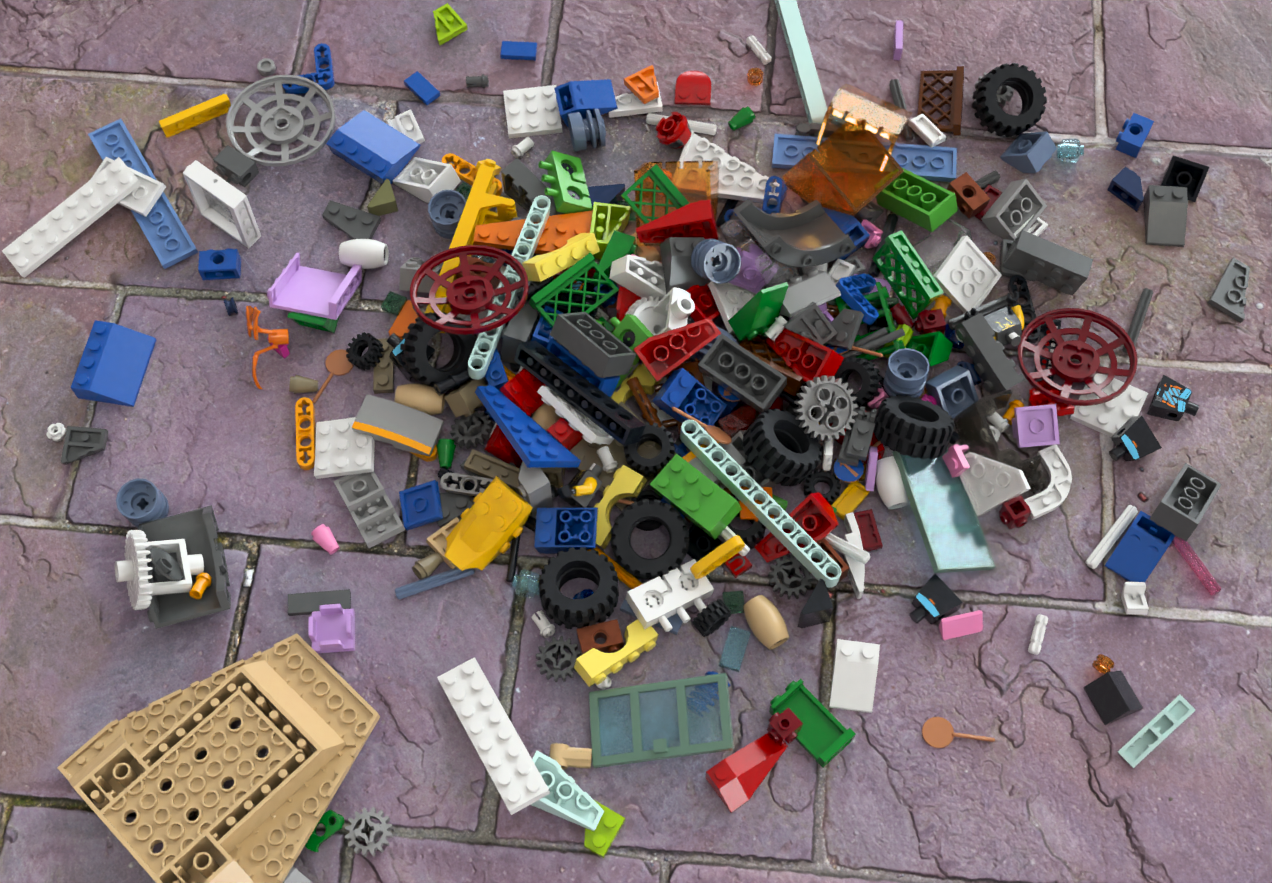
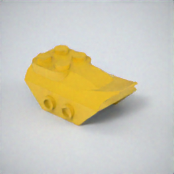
M497 476L483 493L480 492L474 498L472 507L470 509L467 508L460 517L462 519L446 538L447 548L444 556L462 571L470 568L483 570L501 553L504 554L511 546L510 541L514 537L517 538L524 529L522 527L533 509L528 502Z

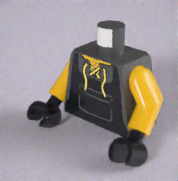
M1017 291L1014 292L1015 299H1012L1009 293L1006 297V302L1012 305V308L1007 306L984 316L995 332L994 339L1002 343L1003 346L1009 343L1012 346H1017L1021 342L1020 336L1024 329V315L1021 306L1017 304L1019 298ZM972 308L970 310L971 315L966 311L964 319L967 320L977 315L978 311Z
M593 463L588 470H579L568 485L561 486L558 490H556L555 485H550L552 498L559 495L573 508H586L602 485V481L597 477L603 469Z

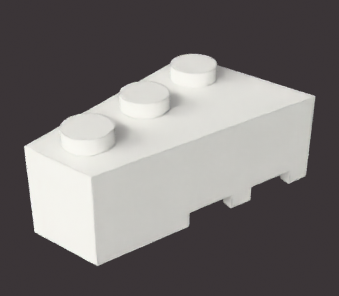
M626 255L612 262L609 278L641 298L653 296L654 299L656 296H659V300H661L666 295L663 265L659 261H647L646 258Z

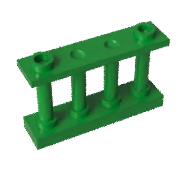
M876 282L878 291L864 297L869 302L877 299L881 300L883 309L877 311L879 314L878 318L886 316L888 327L885 328L889 334L896 331L886 299L889 297L886 286L883 287L880 282ZM840 296L835 298L839 313L844 308L852 310ZM873 331V332H871V333H868V334H865V335H862V336L856 335V338H855L854 342H856V341H858V340H860V339H862V338H864V337H866V336H868V335H870V334H872V333H874V332H876V331ZM898 338L893 340V345L875 350L874 352L885 356L899 349H904L905 346L903 341ZM863 353L854 358L870 361L879 357Z

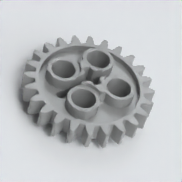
M826 375L821 376V378L814 377L813 381H807L808 387L801 386L803 393L796 394L800 401H794L795 404L799 405V408L794 409V412H799L800 415L795 419L802 420L799 427H806L804 433L809 434L811 432V438L817 437L818 440H824L825 438L826 441H831L832 438L839 439V435H846L844 429L851 430L849 423L856 422L852 419V416L858 415L857 412L853 411V408L858 407L857 404H853L857 397L850 396L853 389L846 390L848 383L841 384V378L835 380L834 376L827 378ZM820 390L824 392L823 399L819 397ZM837 399L841 401L840 408L836 406ZM812 408L816 410V416L814 418L811 416ZM829 417L833 419L831 427L828 424Z

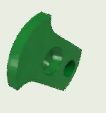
M333 810L325 812L306 842L305 847L311 851L318 852L319 846L342 829L344 817ZM322 823L326 827V832L323 836H318L316 828Z

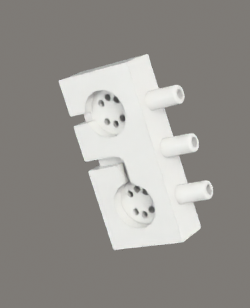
M695 559L681 565L679 570L676 568L669 571L668 574L662 576V579L660 576L627 592L625 599L644 629L660 622L665 632H669L673 627L668 621V617L678 614L682 622L687 623L690 617L685 609L695 605L701 613L702 609L706 608L703 600L712 596L714 588L706 576L700 579H695L690 568L696 563Z

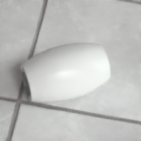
M352 239L340 244L339 260L341 264L352 267L356 264L362 265V269H374L385 266L388 263V246L380 241Z
M894 456L878 460L875 482L878 493L888 509H897L910 504Z

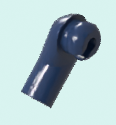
M965 361L957 363L958 366L970 371L974 385L982 382L973 364Z

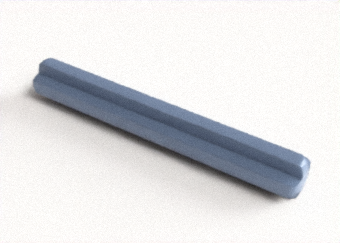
M457 567L395 589V593L398 599H402L473 575L475 571L474 568L462 571Z

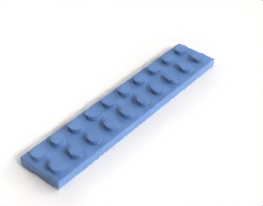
M122 119L88 134L102 160L105 157L112 160L120 157L127 167L156 180ZM164 192L147 217L132 211L164 269L198 253Z
M787 134L774 135L772 168L888 177L897 168L902 167L930 181L952 182L956 179L957 148L939 146L931 148L926 145Z

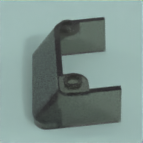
M1011 390L983 397L955 417L954 431L960 435L959 442L961 446L968 445L969 447L964 454L975 453L1020 469L1024 475L1036 472L1042 460L1041 455L1021 460L1019 454L1013 449L1000 451L986 420V417L992 416L996 410L1007 406L1012 394Z

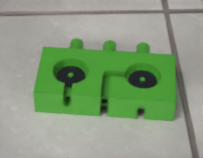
M552 150L545 162L540 161L538 164L539 168L548 171V175L543 174L541 177L543 182L550 183L551 188L545 189V195L554 198L556 211L568 214L591 211L593 207L591 199L588 198L589 191L585 184L586 179L581 159Z
M626 314L621 322L617 317H613L610 320L611 324L615 327L612 334L632 351L646 339L654 336L635 315ZM637 355L632 365H636L640 359ZM628 374L619 375L620 379L615 390L619 387V385L623 382V380L627 377Z

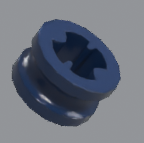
M231 297L229 301L225 299L224 304L228 315L231 316L232 313L238 314L234 298Z

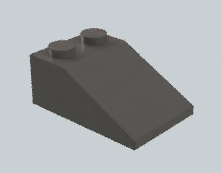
M1149 185L1143 200L1146 245L1184 247L1188 208L1187 187Z
M669 237L660 244L666 294L672 288H680L686 291L693 285L704 286L705 278L695 273L691 265L693 249L704 238Z

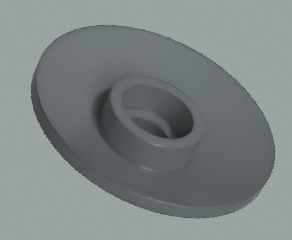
M157 547L150 550L149 557L152 560L151 562L154 565L153 569L156 574L165 576L172 581H180L183 578L181 567L169 553Z

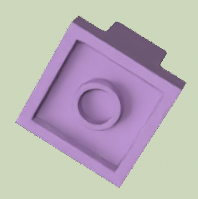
M751 244L749 252L744 250L741 252V248L737 247L736 249L741 256V267L737 276L729 283L757 294L777 270V264L768 259L767 251L760 246Z
M1056 404L1014 408L1015 418H1012L1013 438H1017L1018 448L1060 444Z
M341 604L320 605V611L312 612V616L309 617L308 634L312 641V648L317 653L355 651L354 609H343Z

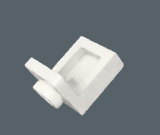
M1145 582L1124 583L1121 599L1126 614H1148L1149 608L1144 595L1146 589Z

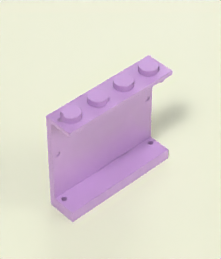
M296 253L290 259L287 267L282 270L281 275L276 278L273 286L268 289L269 306L337 320L362 282V265L354 264L347 275L300 266V253Z

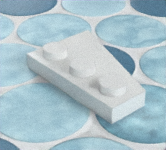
M660 92L658 98L646 104H643L633 93L616 96L618 109L610 111L608 114L609 118L663 112Z

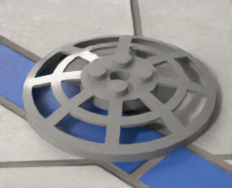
M276 75L256 81L239 93L229 108L226 128L233 147L257 164L273 167L288 166L310 158L324 147L334 130L335 110L329 95L317 83L295 75ZM282 84L304 86L309 88V91L305 97L295 94H283ZM275 85L276 95L267 97L257 104L249 99L257 91ZM315 93L320 95L329 108V113L319 116L316 107L310 102ZM284 100H294L300 103L294 108L285 105ZM277 101V106L269 109L267 112L262 109L267 104ZM244 103L251 109L246 118L245 127L234 126L236 113ZM306 106L311 110L314 118L303 119L301 113ZM257 113L262 117L260 126L251 127L252 120ZM330 119V127L326 136L321 142L314 140L319 132L320 123ZM281 123H287L284 127H278ZM315 125L310 137L303 135L305 127ZM234 133H245L254 149L245 153L238 145ZM263 133L265 140L258 145L251 134ZM296 140L304 143L295 149L289 150V144ZM272 143L281 145V152L270 151L266 148ZM308 146L314 147L304 155L289 159V155L298 153ZM259 153L270 156H282V161H267L255 158L254 156Z

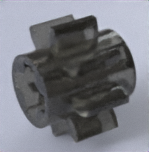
M1034 467L1029 472H1023L1031 488L1029 491L1033 492V494L1037 490L1043 491V484L1047 480L1046 477H1042L1043 471H1037Z

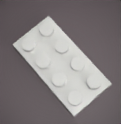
M105 157L93 177L114 160ZM129 168L142 184L118 202V204L147 217L166 186L147 175Z
M541 386L537 391L542 396L541 400L549 406L552 405L556 409L555 413L562 418H566L569 421V426L576 431H580L583 434V439L587 442L610 445L614 440L612 436L549 387Z

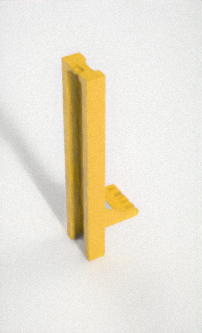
M480 165L449 249L473 245L476 225L506 222L517 217L515 201L496 196L498 183L494 182L492 185L495 168ZM497 207V212L490 211V209ZM459 257L444 261L439 276L453 268L459 267ZM456 275L448 278L447 281L452 283L457 279ZM440 285L435 298L447 297V289ZM448 304L437 305L442 313L448 314L452 311ZM428 305L425 314L434 313L431 306Z

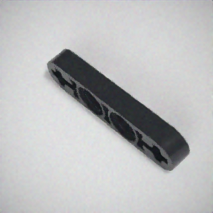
M1015 275L1010 278L1008 291L1013 296V299H1015L1014 292L1018 291V287L1014 282L1020 285L1019 298H1024L1027 303L1023 305L1017 302V304L1021 306L1023 314H1028L1031 317L1030 321L1024 320L1025 329L1036 318L1025 278ZM1037 327L1033 330L1031 334H1034V336L1031 337L1029 335L1026 341L1031 344L1037 342L1040 336V328Z

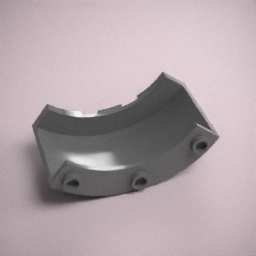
M749 199L733 210L767 253L775 260L786 265L795 267L822 265L836 260L856 248L850 236L843 233L827 215L817 199L795 210V213L788 215L786 213H765Z
M212 505L139 524L137 530H141L146 534L147 542L185 539L187 555L202 554L204 573L209 574L212 578L211 585L206 588L201 599L192 598L189 592L152 596L150 609L147 613L149 621L154 622L156 629L231 608V594L227 589V586H230L223 544L217 541V531L219 528ZM176 552L169 553L177 561ZM152 562L147 563L148 567H152V570L148 571V575L153 576V578L148 579V583L172 581L165 576L156 574ZM191 575L192 587L196 582L197 575Z

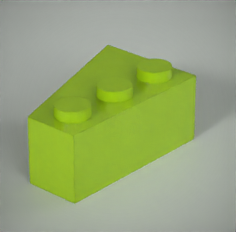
M594 202L590 233L595 234L600 249L599 252L593 254L594 258H602L614 230L623 233L629 223L630 206Z

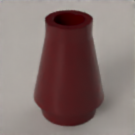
M898 303L890 309L892 318L896 320L898 325L906 324L911 329L915 326L904 305L902 306Z

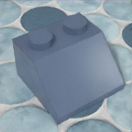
M1048 132L1021 133L1000 158L1022 173H1037L1042 169L1045 162L1052 157L1057 148Z
M956 365L926 381L925 385L928 395L933 396L937 402L936 405L940 406L942 410H946L953 419L980 405L968 369Z

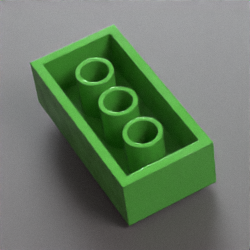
M902 167L897 168L874 187L878 205L930 232L936 230L958 211L955 193Z
M678 454L670 460L650 483L656 494L714 540L742 509L735 498Z

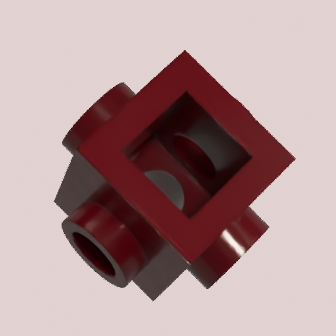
M941 309L924 310L918 313L917 320L914 322L915 330L920 335L938 331L944 334L946 322Z
M1019 495L1002 504L999 518L1004 525L1008 526L1009 530L1014 527L1020 528L1028 522L1027 520L1032 511L1022 496Z
M787 708L781 714L775 713L768 720L770 723L767 731L769 737L782 746L785 742L790 744L798 737L797 733L801 730L803 723L790 708Z

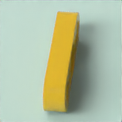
M739 535L730 538L693 564L690 571L695 579L706 576L745 547V543Z

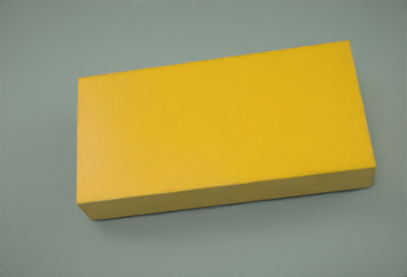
M858 481L851 482L831 506L837 509L836 515L844 520L845 514L854 512L869 495L870 491H866L865 486Z

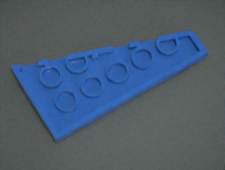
M490 385L477 386L476 395L527 468L579 467L580 459L497 388Z

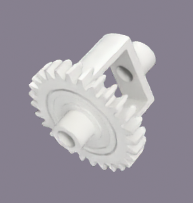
M672 288L660 301L659 296H656L654 299L653 296L642 297L628 308L629 310L625 315H635L655 336L686 326L688 316L694 311L695 304L690 298V293L680 288Z
M131 530L127 532L125 539L126 553L124 555L126 560L115 562L116 581H127L128 596H130L131 606H133L134 610L146 609L151 604L152 596L190 592L192 588L191 575H198L204 572L202 554L187 555L185 539L147 542L148 539L143 531ZM157 547L167 553L176 552L178 564L183 572V578L180 581L148 583V579L153 578V576L148 575V571L152 570V567H148L147 563L152 560L146 559V555L151 553L150 550Z

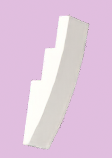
M854 513L845 514L844 525L848 534L845 535L844 540L863 549ZM845 555L843 561L849 567L847 575L857 599H860L864 591L865 565Z

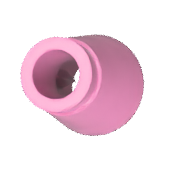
M322 524L312 531L313 540L330 555L339 550L340 547L329 527Z

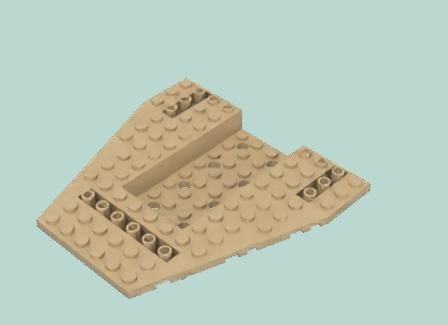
M295 634L274 644V647L264 652L259 651L245 661L242 659L211 674V677L201 682L196 681L184 690L179 689L162 697L138 712L133 711L119 721L116 719L108 723L57 767L75 791L156 883H283L377 724L380 715L298 634ZM234 721H241L239 728L231 729V724ZM264 748L269 750L265 757H258L260 750ZM200 751H207L204 759L197 760L196 757ZM227 780H234L231 788L224 789L223 785ZM171 781V788L167 791H162V785L165 782ZM193 811H199L198 818L196 820L189 821L188 817L190 813ZM131 813H136V819L131 823H127V816ZM157 843H163V849L159 853H153L154 846Z

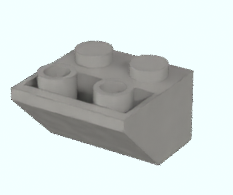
M411 257L400 267L399 290L410 291L411 281L416 271L426 261L419 257ZM443 263L435 266L432 270L439 275ZM426 275L422 279L417 292L429 293L435 281Z

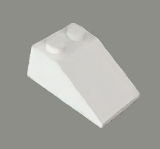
M414 157L393 180L395 185L426 203H429L431 198L440 191L455 190L456 186L461 182L452 164Z
M837 639L834 652L830 708L872 713L880 644Z

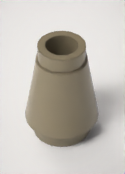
M299 375L290 376L289 392L298 394L318 391V380Z
M435 552L416 561L415 565L412 566V570L420 580L428 578L443 562V558L438 552Z

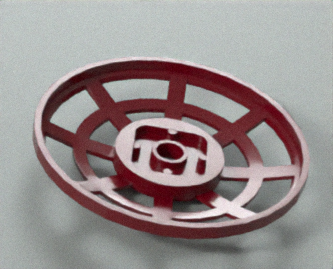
M483 245L459 246L436 254L421 265L410 285V299L413 309L426 324L443 332L465 335L490 331L510 321L524 306L529 292L528 277L521 263L505 251ZM483 255L496 258L497 260L492 268L483 265H468L467 256ZM456 257L460 259V267L453 268L441 276L432 270L444 261ZM504 262L520 276V281L510 284L507 278L499 272ZM470 271H479L487 274L483 278L470 275ZM462 273L463 277L456 279L452 283L447 281L448 278L456 274ZM427 275L435 281L430 289L429 298L417 297L418 287L422 279ZM496 277L502 282L504 287L493 290L490 282ZM440 285L447 289V297L435 298ZM523 287V295L515 309L507 308L511 300V292ZM506 294L501 306L493 304L495 296ZM418 304L430 305L434 313L441 319L436 322L432 321L421 312ZM448 304L452 311L445 315L439 310L437 305ZM487 309L494 311L488 317L479 319L478 313ZM459 314L470 315L471 321H461L454 318ZM500 314L506 315L498 321H495L488 325L480 326V324L488 322L496 318ZM449 322L456 325H472L473 328H454L444 325Z
M1063 308L1046 312L1031 321L1020 336L1021 342L1017 348V360L1024 377L1041 394L1064 404L1091 406L1108 402L1118 397L1128 388L1136 373L1138 363L1137 352L1129 335L1110 318L1091 310ZM1068 317L1084 319L1081 329L1063 328L1057 330L1053 320ZM1092 321L1109 329L1118 339L1108 344L1103 338L1090 332L1089 329ZM1045 323L1050 333L1044 336L1037 346L1027 342L1026 340L1032 331ZM1070 334L1079 335L1078 341L1069 340L1064 342L1061 336ZM1052 339L1058 345L1053 353L1042 349ZM1086 339L1094 340L1102 348L1095 350L1091 345L1085 343ZM1121 345L1125 346L1129 356V370L1117 369V358L1113 350ZM1023 348L1034 353V364L1037 372L1028 373L1023 363ZM1108 354L1111 368L1099 366V357ZM1040 356L1051 360L1052 368L1043 370L1040 364ZM1071 359H1077L1080 363L1075 364L1071 362ZM1096 373L1108 375L1105 381L1098 386L1091 379ZM1057 374L1065 380L1064 386L1062 387L1054 383L1048 377ZM1114 376L1127 377L1121 388L1109 396L1102 391L1111 383ZM1042 378L1048 385L1061 391V395L1059 396L1046 390L1035 380ZM1073 382H1084L1089 389L1073 390L1071 387ZM1092 393L1099 397V399L1092 400L1068 398L1069 394L1087 395Z

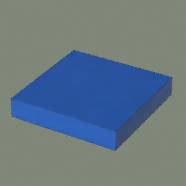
M433 480L399 491L403 525L406 530L443 519L437 481Z

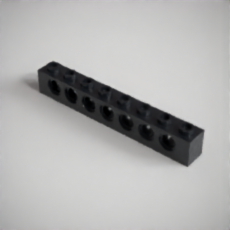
M536 340L519 343L514 361L623 446L640 441L646 424Z

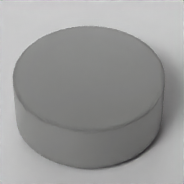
M262 59L257 64V69L262 76H271L276 71L275 63L271 59Z

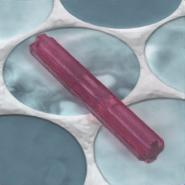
M1175 536L1172 541L1210 595L1213 596L1219 593L1221 587L1189 543Z

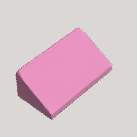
M982 610L943 618L938 626L942 639L948 640L981 632L983 629Z

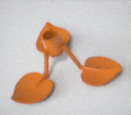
M246 306V324L249 337H252L251 330H253L255 340H258V333L268 334L269 343H273L272 346L255 352L252 358V377L258 389H262L256 377L258 357L261 353L277 349L278 345L289 344L288 329L269 330L260 328L258 326V317L261 311L257 307Z

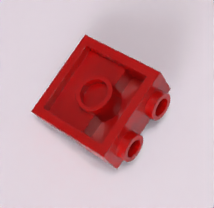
M523 368L499 390L530 416L544 404L541 400L542 396L537 391L541 386L546 385Z

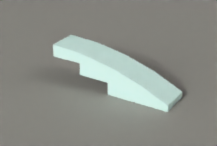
M1179 694L1128 741L1118 753L1134 768L1196 710Z

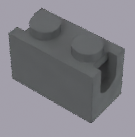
M229 145L213 159L217 164L215 169L220 175L229 177L233 183L240 184L243 187H246L259 173L255 161Z

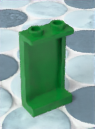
M802 679L797 682L792 681L785 688L786 692L782 696L778 694L772 699L769 713L773 716L777 712L781 714L787 708H790L803 723L795 740L824 768L854 740L856 733L851 728L847 730L803 685L804 681Z

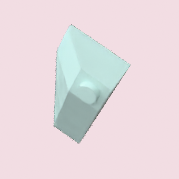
M536 751L532 760L545 781L550 794L531 805L595 831L604 810L575 783L571 776L569 777L560 768L561 765L557 761Z

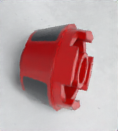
M671 112L672 116H669L667 119L663 117L657 124L656 131L658 133L656 137L660 143L673 149H678L689 141L692 131L686 116L678 112Z

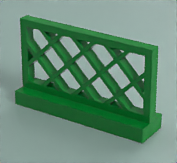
M657 164L652 166L620 195L644 224L649 223L647 219L653 221L660 218L654 217L655 206L665 207L664 215L668 214V207H674L677 210L690 204ZM646 177L653 181V189H643V180ZM631 191H639V202L631 201L627 194ZM643 191L653 192L652 203L642 202ZM656 193H663L665 195V204L655 203ZM642 205L652 206L651 216H644L642 214Z
M902 230L887 236L885 244L872 259L914 320L918 317V313L924 311L936 298L941 297L944 291ZM881 256L885 257V264L880 259ZM891 258L895 259V267L891 266ZM892 271L896 273V280L892 276ZM901 274L905 275L906 283L902 282ZM902 287H906V295L903 293ZM912 289L916 290V298L912 297ZM912 302L917 304V311L913 308Z
M591 253L587 254L530 298L529 305L540 313L551 328H553L558 315L556 314L557 305L568 306L567 313H570L571 306L582 308L581 312H584V308H588L585 312L590 314L619 291L594 261L595 258ZM594 268L598 273V280L587 278V272ZM573 282H584L583 291L573 290ZM586 282L597 283V292L586 291ZM600 284L608 285L612 291L608 294L599 293ZM560 292L569 293V301H557L558 294ZM572 293L583 295L582 304L571 302ZM585 295L596 296V303L594 305L585 304ZM546 303L554 304V313H546L542 306Z

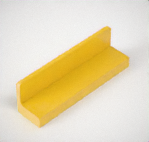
M222 94L159 121V124L166 138L228 113L231 103L227 94Z

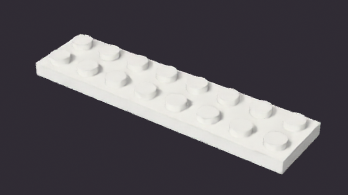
M118 157L3 249L2 252L19 274L25 278L142 183L121 158Z
M475 657L438 676V681L510 814L513 815L550 794L545 781Z

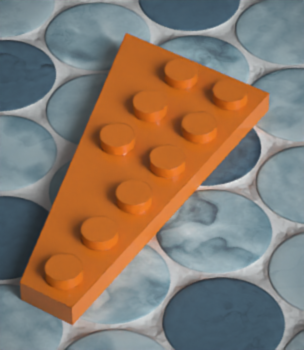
M593 210L549 216L534 253L542 255L565 246L567 244L566 240L580 233H590ZM526 219L476 225L473 245L514 250Z

